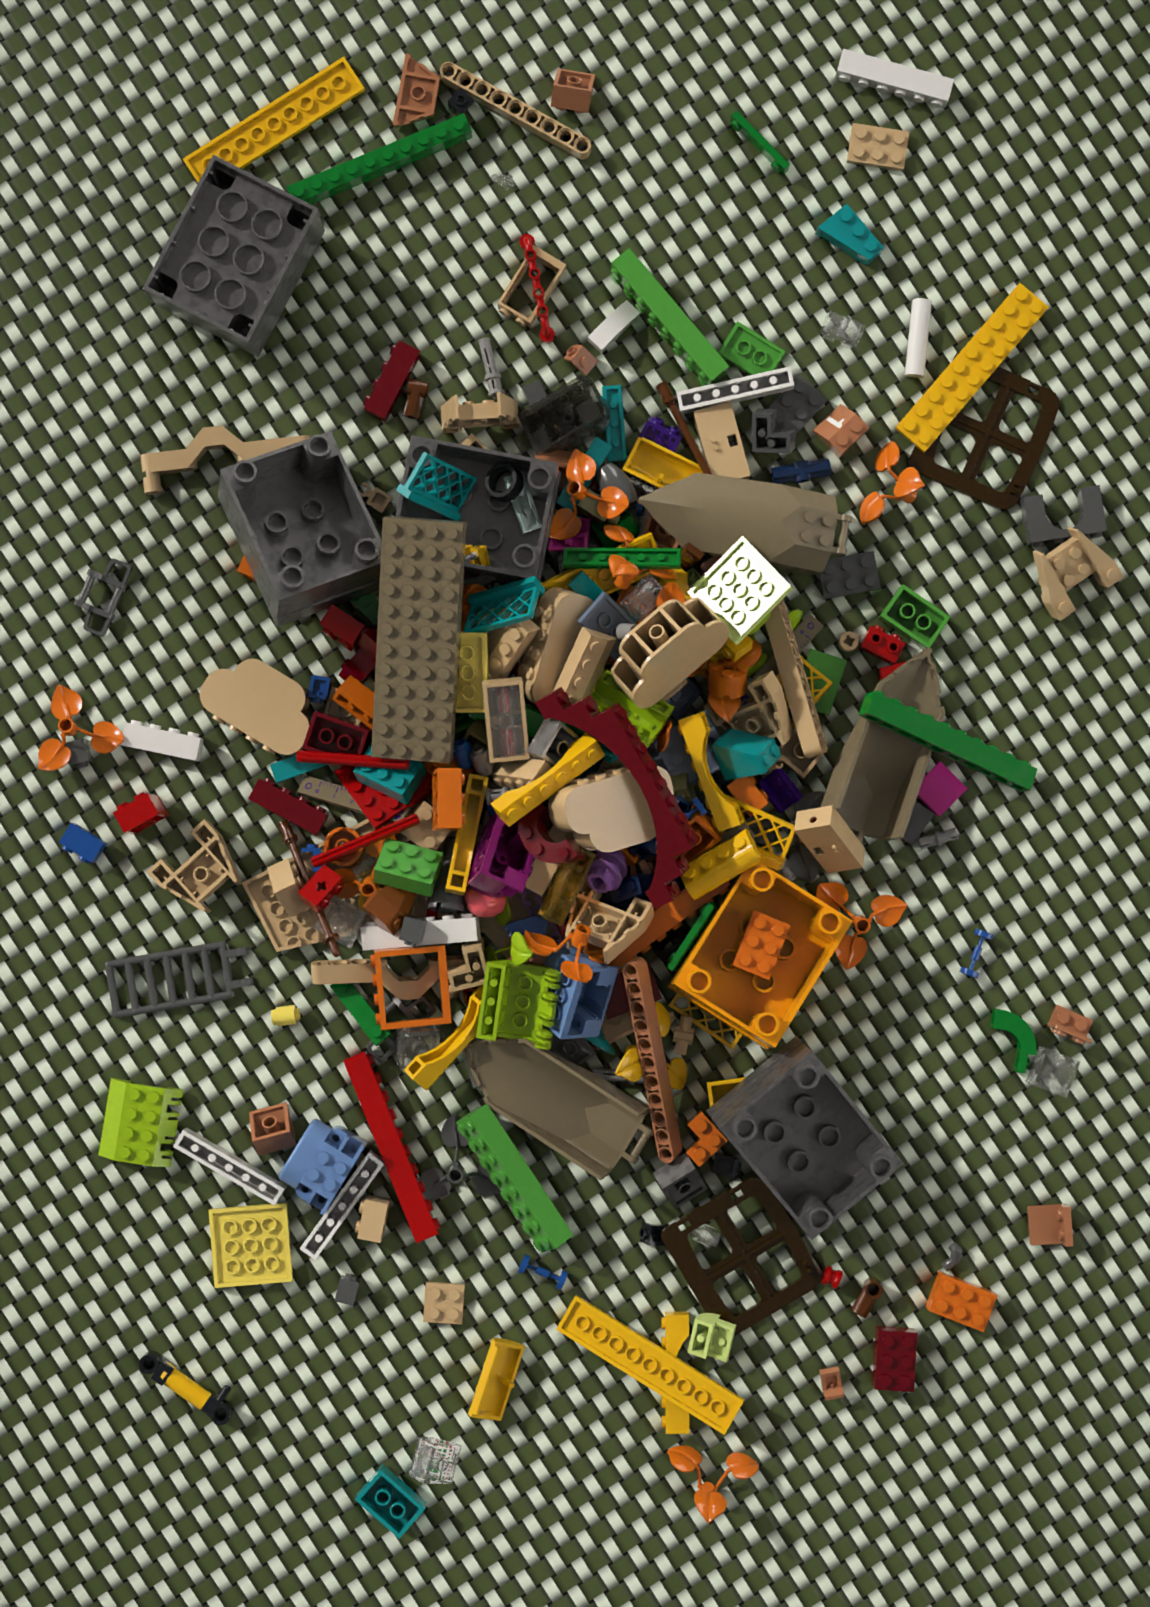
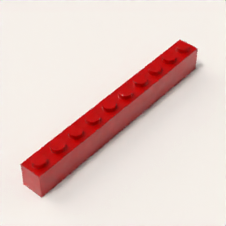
M367 1051L343 1060L415 1242L418 1243L439 1234L438 1229L441 1228L439 1220L432 1215L433 1205L430 1199L426 1200L424 1192H426L423 1181L418 1180L416 1175L419 1173L417 1165L410 1160L411 1150L408 1144L404 1145L402 1140L404 1133L401 1126L397 1127L396 1113L393 1108L390 1109L387 1102L390 1100L386 1090H382L380 1085L382 1078L379 1072H375L373 1068L375 1064L371 1053L368 1054Z

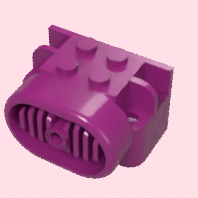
M496 812L490 817L484 828L481 840L473 850L467 881L470 890L495 898L512 897L517 892L523 893L527 878L533 871L532 861L536 858L528 852L521 841L518 821L508 827Z

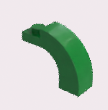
M993 1008L990 1027L1006 1030L1014 1037L1017 1044V1053L1013 1071L1025 1073V1070H1028L1030 1065L1028 1054L1036 1056L1034 1034L1029 1025L1018 1015L1006 1010Z

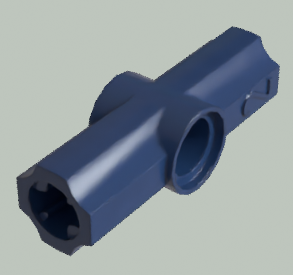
M829 459L811 462L803 460L793 462L791 465L771 468L772 481L776 484L803 483L814 478L831 476V465Z

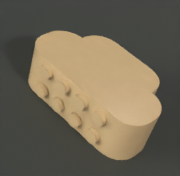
M560 587L551 588L542 595L534 613V623L540 630L523 653L522 663L518 667L517 677H522L524 699L535 704L540 698L553 692L582 628L577 621L594 602L589 597Z
M691 598L683 604L677 599L669 600L659 606L623 638L619 646L621 656L616 660L611 669V677L637 707L641 709L651 707L721 649L729 637V629L701 598Z
M258 659L244 660L238 664L234 671L229 669L215 670L206 678L200 689V700L203 707L214 714L213 719L224 725L229 723L231 730L240 735L244 732L247 734L246 739L257 745L259 742L264 744L262 748L273 755L277 752L283 756L293 757L297 755V751L306 750L302 746L311 722L305 715L310 705V698L306 697L308 692L303 686Z
M624 764L619 769H605L602 774H587L585 779L575 778L549 797L548 809L553 825L560 831L573 832L576 843L583 849L608 853L650 841L656 836L647 800L639 784ZM657 766L661 776L666 780L670 792L674 795L669 773L664 768Z

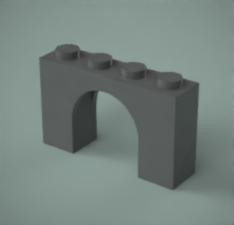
M1100 485L1080 488L1076 491L1080 516L1073 528L1078 529L1085 536H1090V539L1102 537V534L1107 531ZM1042 494L1023 497L1020 500L1027 546L1033 545V548L1045 546L1047 542H1052V545L1064 543V540L1071 538L1067 529H1059L1053 526L1047 519Z

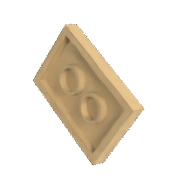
M853 123L846 163L903 171L910 131Z

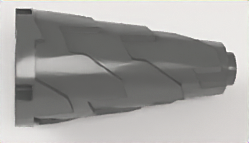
M450 837V840H446L443 850V866L432 896L428 900V909L431 911L453 914L455 910H458L457 914H465L467 912L464 896L445 892L456 837Z

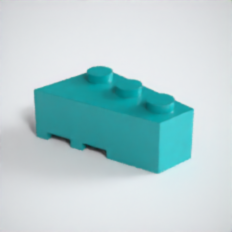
M848 204L844 205L817 227L815 235L826 239L833 246L839 247L846 254L865 266L877 258L884 249Z

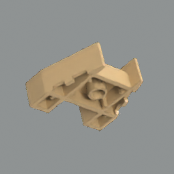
M497 392V402H494V400H483L482 403L474 404V401H465L463 405H460L458 395H454L441 406L443 433L462 432V428L500 426V429L520 428L518 401L501 392Z
M1072 527L1067 528L1071 538L1047 555L1036 550L1033 551L1035 566H1037L1039 575L1038 582L1042 590V602L1050 616L1059 621L1076 611L1066 591L1091 574H1093L1098 585L1106 588L1124 578L1116 562L1081 531Z
M773 671L758 676L747 686L755 701L739 707L728 723L715 714L708 702L703 705L704 709L708 711L712 722L717 727L720 726L724 731L732 728L769 738L777 737L782 746L794 735L783 689Z
M204 819L190 832L202 845L193 856L176 871L166 860L160 859L147 873L163 889L200 910L210 913L211 910L205 905L204 901L229 878L239 885L242 884V881L223 836L211 822Z
M582 877L573 892V901L570 907L565 938L568 937L570 932L574 933L576 925L584 924L591 929L588 943L604 949V961L608 965L647 930L654 918L653 905L637 897H634L626 912L599 901L602 893L592 890L587 884L586 878ZM571 939L566 943L569 950L572 947Z

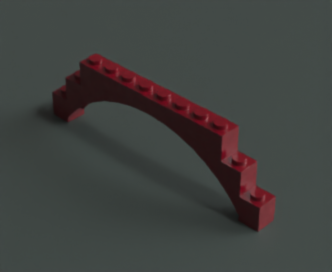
M562 687L543 696L535 704L545 720L548 718L559 720L592 735L623 762L639 784L652 814L657 842L654 877L650 888L645 893L654 909L674 901L681 892L678 884L673 879L683 875L690 868L687 858L682 853L692 849L699 840L696 832L689 825L687 816L677 804L676 797L670 792L666 780L658 771L656 762L651 759L646 745L639 738L635 726L628 719L626 710L618 702L600 712L597 702L591 695L571 704L568 694L564 692Z

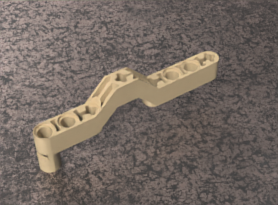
M222 425L204 427L186 449L140 455L142 473L146 474V477L143 478L144 494L155 495L162 493L160 475L197 470V463L207 450L228 448L237 455L239 462L309 439L311 436L302 435L242 442Z
M481 936V943L484 951V937ZM463 955L446 956L447 967L465 963ZM437 956L429 957L428 966L419 975L398 976L387 966V960L381 958L383 986L399 1000L419 999L439 980ZM371 959L322 960L311 963V979L313 984L373 982L372 974H376L375 966L371 967Z

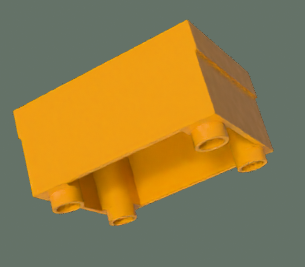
M759 862L734 877L729 885L730 890L722 896L718 903L719 908L679 970L673 975L667 988L763 1049L768 1050L769 1048H776L853 920ZM753 910L791 925L770 979L767 981L730 966L750 913Z

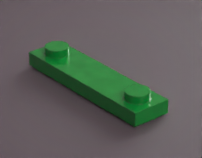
M736 110L730 119L733 129L737 132L740 131L771 163L774 171L784 175L788 171L790 164Z
M709 902L702 906L699 911L701 915L677 952L674 951L670 955L668 969L671 971L679 970L719 908L717 903Z
M353 983L330 985L331 989L375 1046H378L392 1034L388 1029L381 1030V1026L376 1025L375 1011Z

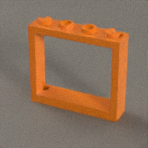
M445 944L374 950V955H370L371 967L375 966L376 974H372L373 986H377L378 994H374L375 1006L379 1005V1013H375L376 1025H380L381 1030L452 1023ZM437 952L443 1017L386 1022L381 957Z

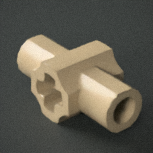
M681 1014L679 1025L675 1024L672 1042H675V1054L686 1055L688 1045H692L695 1028H692L693 1016Z

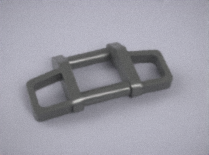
M111 559L104 574L88 569V577L78 600L76 599L74 605L88 610L83 626L84 630L101 637L106 635L111 621L115 617L114 612L123 590H126L128 586L127 583L133 570L131 565L117 559ZM115 564L127 568L122 582L108 577ZM95 578L116 587L107 611L85 603ZM93 613L107 618L101 632L89 628Z
M423 995L419 999H414L408 1005H405L402 1000L394 996L392 1001L385 1007V1014L387 1017L398 1006L410 1020L419 1019L410 1009L420 1001L425 1002L430 1008V1011L422 1019L430 1018L436 1012V1009ZM423 1026L408 1027L395 1040L389 1036L384 1041L391 1048L382 1056H378L371 1049L374 1045L372 1041L367 1044V1051L379 1063H382L393 1052H396L413 1032Z

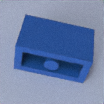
M70 823L59 841L63 845L62 849L70 854L73 852L80 855L78 859L87 864L89 862L96 863L108 844L76 823Z

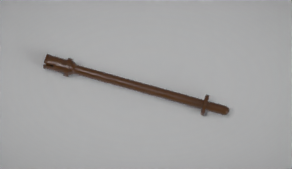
M667 381L659 383L656 389L663 399V406L670 409L702 472L712 475L676 405L677 397L672 394Z
M281 821L278 827L283 836V844L289 846L305 885L310 880V877L296 845L298 837L294 834L290 821ZM322 909L319 913L316 912L325 934L322 942L325 945L329 944L334 957H339L340 950L336 943L339 935L332 933Z

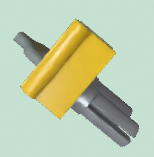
M466 544L465 562L489 566L490 560L487 546L476 545L473 547V545Z

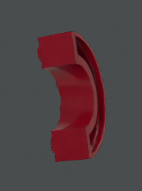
M378 625L371 628L367 626L361 632L362 638L358 643L360 649L351 659L347 658L340 666L342 670L338 676L344 681L351 675L363 684L375 671Z
M547 799L518 820L521 841L528 852L535 858L547 863L564 865L578 862L586 857L575 840L565 839L556 843L549 837L546 830V821L550 814Z

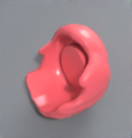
M468 885L466 886L464 900L467 909L472 914L478 917H494L504 910L506 905L505 896L500 898L489 897L470 890Z

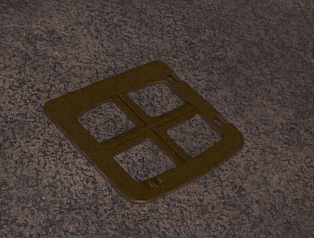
M998 366L987 379L998 384L999 390L986 419L980 422L958 413L949 423V425L970 433L976 438L962 473L958 474L935 463L934 456L942 433L925 453L914 446L907 465L917 469L922 476L992 507L1005 510L1017 503L1034 472L1059 409V399L1052 390ZM1028 386L1039 390L1037 396L1027 392ZM1013 393H1019L1039 402L1041 405L1038 421L1029 442L1022 441L999 429V424ZM991 445H997L1021 457V462L1003 492L976 482L978 471Z
M750 1178L741 1182L738 1186L719 1195L661 1231L662 1241L705 1313L719 1314L721 1320L735 1324L734 1336L812 1291L819 1282L818 1270L795 1225L779 1200L759 1178ZM741 1190L743 1195L733 1200L731 1195ZM754 1196L766 1209L776 1227L755 1241L746 1243L730 1218L728 1210L747 1198ZM714 1219L732 1248V1253L708 1269H703L692 1250L688 1234ZM689 1221L691 1226L681 1231L678 1226ZM786 1242L798 1265L801 1276L781 1290L774 1291L760 1269L757 1257L779 1243ZM742 1268L761 1297V1301L744 1312L734 1315L714 1289L713 1283L735 1269Z

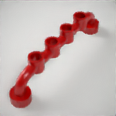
M524 234L519 242L520 247L525 251V260L529 265V278L534 288L533 297L536 299L538 306L537 316L541 320L542 329L539 336L543 343L548 344L554 340L555 332L549 326L548 307L544 302L545 293L540 284L541 275L536 265V251L533 249L535 239L530 234ZM529 254H533V255H534L533 258H528L527 256H528ZM534 272L538 273L536 277H533L531 274ZM537 291H541V292H542L541 295H536L535 293H536ZM540 310L546 311L545 314H540L539 312Z

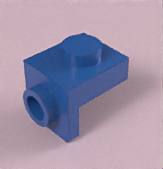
M317 675L311 676L309 692L306 696L311 698L310 702L322 704V701H328L331 678Z
M307 844V848H302V852H313L314 857L323 853V848H318V844ZM323 865L319 867L313 866V872H317Z

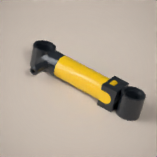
M148 1351L140 1359L139 1368L143 1373H154L151 1379L161 1386L164 1384L209 1416L214 1424L224 1425L230 1420L233 1408L228 1402H224V1399L231 1391L230 1386L225 1385L216 1397L176 1369V1365L165 1358L162 1362L158 1352ZM147 1358L154 1360L155 1365L153 1367L147 1365ZM217 1410H224L226 1417H220Z

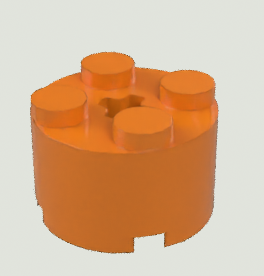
M726 657L709 663L708 688L711 695L722 699L723 695L730 696V699L745 695L748 681L747 664L738 660L734 663L730 658L727 659Z
M335 828L326 836L324 852L342 845V842L347 843L362 835L353 828ZM365 847L331 862L339 866L353 865L362 858Z

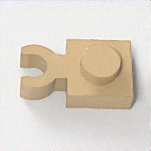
M363 482L362 485L367 488V491L365 493L359 491L361 497L368 498L366 504L383 515L393 497L378 487L372 491L369 484Z

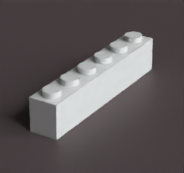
M844 48L835 75L842 82L851 81L857 83L860 87L867 88L869 86L876 88L877 91L882 93L890 92L900 98H912L913 101L918 103L927 102L936 108L946 107L954 82L952 78Z
M789 366L676 392L680 413L683 415L729 401L732 404L794 390V381L791 367Z
M472 913L461 914L462 918H454V915H443L442 919L435 920V916L423 917V919L427 920L422 943L416 944V946L478 941L481 939L479 917H473ZM374 921L366 922V926L360 927L362 951L411 947L404 944V940H399L402 927L394 936L379 928Z
M187 1127L182 1130L173 1146L274 1206L278 1203L287 1187L284 1183Z
M371 1150L368 1152L302 1244L300 1250L314 1260L317 1259L383 1167L384 1162L380 1156Z

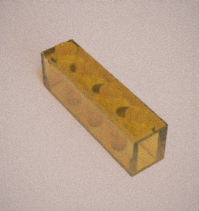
M582 847L580 848L586 857L572 864H561L538 912L544 919L563 926L596 857L595 853Z

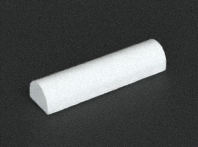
M915 298L912 300L905 377L924 378L932 301L929 299Z

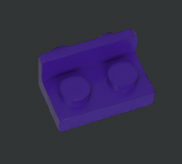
M651 416L639 437H644L675 452L683 438L681 430L675 426L670 427L664 424L665 421L657 416Z
M782 768L773 770L757 783L759 789H763L769 797L768 800L779 814L804 797Z

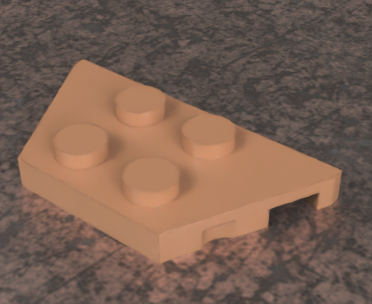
M407 53L405 54L393 128L432 118L435 114L441 81L440 76L429 71L425 65L418 63Z

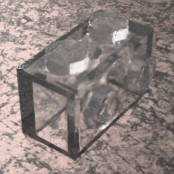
M829 310L820 332L823 334L824 339L831 342L836 339L841 341L840 345L851 349L852 346L857 348L866 325Z
M644 575L620 602V605L634 620L643 621L657 606V596L663 587L653 576Z

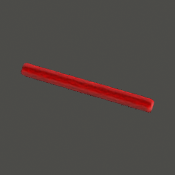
M302 750L297 751L296 755L298 762L403 770H408L410 767L409 760L371 757V755Z
M417 814L410 815L311 858L312 865L319 867L420 824V819Z

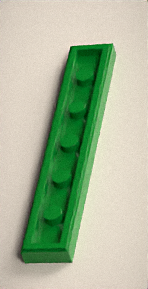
M564 548L563 569H610V555L622 556L635 564L638 569H681V548Z

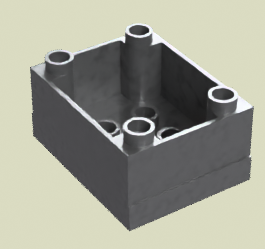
M213 155L142 289L152 298L157 306L259 357L325 232L320 218V211L313 205Z
M331 431L313 435L309 439L248 460H241L234 465L220 469L218 498L276 627L326 610L332 604L336 606L379 590L382 540Z
M411 435L402 481L403 485L406 484L423 452H427L477 477L475 484L458 511L462 515L459 521L467 522V545H473V547L476 545L487 546L490 565L483 566L465 562L464 574L474 577L479 576V573L495 577L493 581L506 584L536 576L541 583L549 533L561 479L558 463ZM430 459L426 461L424 469L431 466ZM506 462L516 467L520 472H524L542 524L541 528L523 534L512 502L497 501L487 493L484 486L485 477L492 466ZM443 466L436 469L437 475L443 472ZM432 472L425 474V480L432 478ZM455 472L449 475V481L456 478ZM510 472L504 473L497 480L496 491L498 493L507 490L503 478L512 475ZM420 477L416 479L413 486L421 483ZM444 478L438 480V487L445 484ZM469 478L461 481L462 487L466 485ZM433 483L426 486L427 492L433 490ZM457 484L450 487L451 492L457 490ZM446 490L439 492L440 498L446 495ZM402 494L399 496L396 517L455 521L407 499ZM458 495L451 498L453 505L457 501Z
M797 1036L706 1110L722 1133L811 1240L826 1230L834 1221L904 1164L812 1050Z

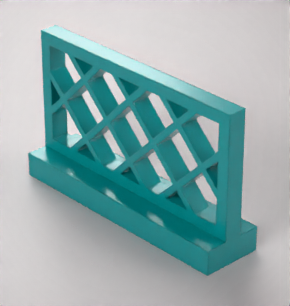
M423 452L406 484H399L396 491L409 500L455 521H459L462 515L458 511L475 484L477 477L427 452ZM430 459L431 466L424 469L426 461ZM443 466V472L437 475L436 469ZM432 472V478L425 480V474ZM455 472L456 478L449 481V475ZM420 477L421 483L413 486L416 479ZM444 478L445 484L438 487V480ZM469 478L466 485L462 487L461 481ZM433 483V490L427 492L426 486ZM457 484V490L451 492L450 487ZM446 490V495L440 498L439 492ZM458 495V499L453 505L451 498Z
M536 576L470 594L467 601L471 606L463 632H487L533 619L538 597L544 595L545 588ZM522 603V605L516 611H514V609ZM504 608H506L499 616L497 615ZM528 608V612L522 614ZM487 613H489L482 621L480 620Z

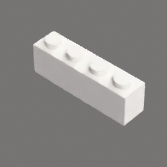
M131 720V723L125 722L123 728L124 741L120 745L199 762L204 739L199 738L198 733L188 732L187 735L180 734V730L169 728L168 731L161 730L162 726L150 724V727L142 726L143 722Z

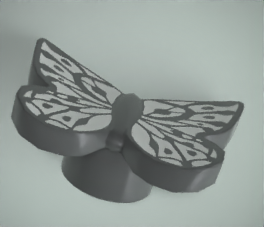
M628 473V478L632 482L638 497L659 489Z

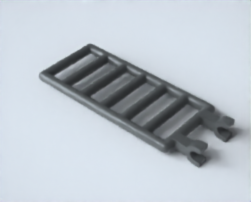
M220 941L107 961L105 969L113 1016L115 1018H123L234 998V988L254 985L253 977L232 980L229 962L230 957L249 954L248 946L227 950L226 942ZM220 949L227 992L215 993L208 951ZM201 953L208 995L196 997L189 955ZM182 956L188 998L177 1000L170 958ZM163 959L169 1002L158 1003L151 961ZM144 963L150 1005L139 1007L132 965ZM125 966L131 1008L120 1010L113 968Z

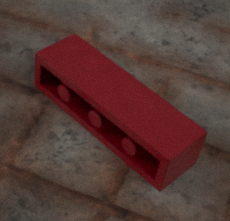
M400 340L397 345L394 344L392 346L389 361H385L382 365L380 378L375 379L371 395H367L363 402L366 413L384 422L389 418L421 356L420 350Z
M266 777L264 780L258 779L248 798L249 800L319 836L329 817L326 814V809L319 805H316L314 808L308 804L310 801L300 795L298 798L292 796L291 790L283 786L281 789L275 787V782Z

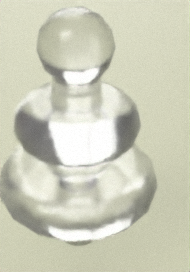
M493 174L491 176V179L498 181V185L503 186L506 191L511 186H515L513 176L510 174L507 176L504 174L500 176Z

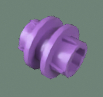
M597 850L593 853L591 860L585 867L587 884L592 890L599 893H606L619 888L628 872L626 858L620 850L608 853Z

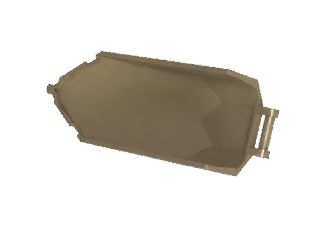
M694 473L689 475V477L675 481L638 498V504H642L648 510V514L668 535H672L679 542L678 545L681 548L689 542L707 555L722 557L743 536L775 569L811 576L823 573L831 553L845 556L847 552L845 546L852 516L838 514L836 497L783 484ZM837 521H840L841 528L838 546L834 547L833 542Z
M925 648L919 654L909 659L886 678L879 681L874 691L877 690L885 693V696L890 699L900 700L905 706L917 708L921 714L931 715L935 717L934 720L943 722L945 708L944 706L941 707L939 697L941 689L936 665L931 659V653L933 652L931 648ZM860 716L837 758L821 807L833 805L849 828L856 832L855 836L861 844L864 836L882 841L903 839L933 750Z
M526 1038L496 1039V1041L477 1039L472 1040L464 1048L465 1059L477 1086H480L484 1094L485 1104H488L491 1109L599 1180L608 1176L622 1157L636 1164L639 1160L638 1156L649 1137L654 1135L653 1128L643 1123L649 1110L648 1107L583 1067L549 1050L534 1048L535 1043ZM641 1130L643 1132L633 1151L631 1153L628 1152V1146L637 1131Z

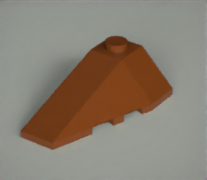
M390 886L379 887L362 906L379 928L394 936L402 927L404 916L409 915L417 893Z

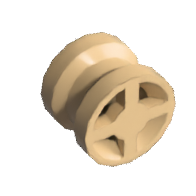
M851 631L843 633L838 640L839 648L845 652L853 651L859 643L858 636Z

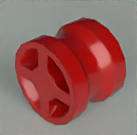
M828 1265L823 1273L821 1284H829L833 1289H837L842 1279L843 1271L833 1270Z

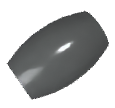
M609 463L595 473L596 483L600 492L606 487L613 486L626 494L629 506L623 513L638 503V496L632 482L616 465Z

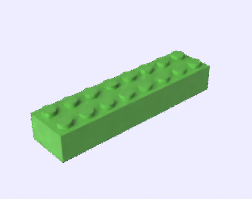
M630 248L611 262V279L615 284H620L624 288L623 293L628 299L632 298L636 302L635 307L641 314L645 313L647 315L649 324L654 329L658 328L661 332V338L674 347L672 350L675 355L685 360V366L690 372L694 371L698 376L697 380L702 386L717 383L727 375L729 365Z
M488 1104L472 1110L456 1122L458 1131L462 1136H465L469 1142V1148L479 1157L481 1166L489 1172L491 1181L498 1186L502 1198L512 1207V1213L515 1217L519 1218L523 1224V1230L533 1239L535 1248L543 1253L557 1249L570 1239L573 1233Z

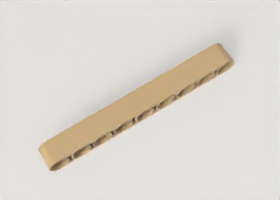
M445 62L440 67L441 80L445 85L456 91L462 88L474 101L582 160L590 156L591 142L587 137L452 62ZM447 71H452L454 73L450 77L444 75ZM464 80H468L471 82L467 86H463L461 84V82ZM484 89L487 91V93L485 95H479L478 91ZM496 99H502L504 101L502 104L499 105L494 103ZM513 108H519L521 110L517 114L511 112ZM530 117L537 119L535 123H529L527 120ZM548 126L554 128V130L549 133L544 131V129ZM563 136H569L571 138L568 142H564L561 140ZM585 145L587 149L585 151L578 150V146Z
M782 599L771 611V616L765 625L802 751L806 758H811L826 753L827 745L785 602Z

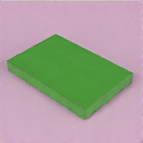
M737 321L718 353L724 360L746 374L754 375L775 370L786 351Z
M810 648L806 661L833 682V685L815 704L817 712L829 716L847 660ZM804 666L806 677H811L810 669ZM822 679L813 680L814 690L822 689L827 684ZM810 680V681H808V684H809L810 690H812V689H811V680Z

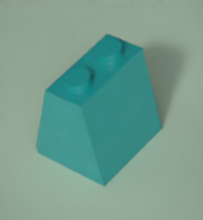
M732 728L727 729L712 745L725 780L765 774L781 757L780 749L774 738Z

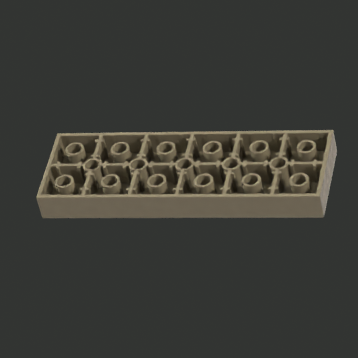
M395 516L383 517L371 757L450 763L454 759L467 522Z

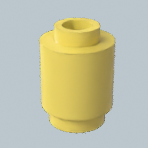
M295 1005L276 1007V1009L271 1010L273 1025L286 1026L297 1024L298 1020L301 1019L300 1009L296 1008Z

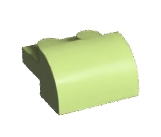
M702 1313L697 1315L687 1353L704 1359L710 1356L727 1362L736 1325L721 1320L719 1314Z

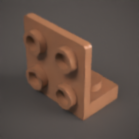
M1056 1005L1047 1025L1052 1028L1051 1032L1064 1037L1070 1035L1069 1040L1085 1045V1042L1092 1043V1040L1087 1038V1034L1093 1020Z
M1050 1204L1027 1207L1030 1245L1063 1244L1065 1247L1073 1246L1072 1217L1069 1205Z

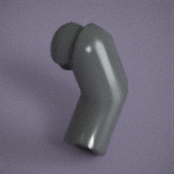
M952 1243L949 1246L951 1251L950 1258L941 1263L946 1272L961 1261L963 1250L957 1243Z

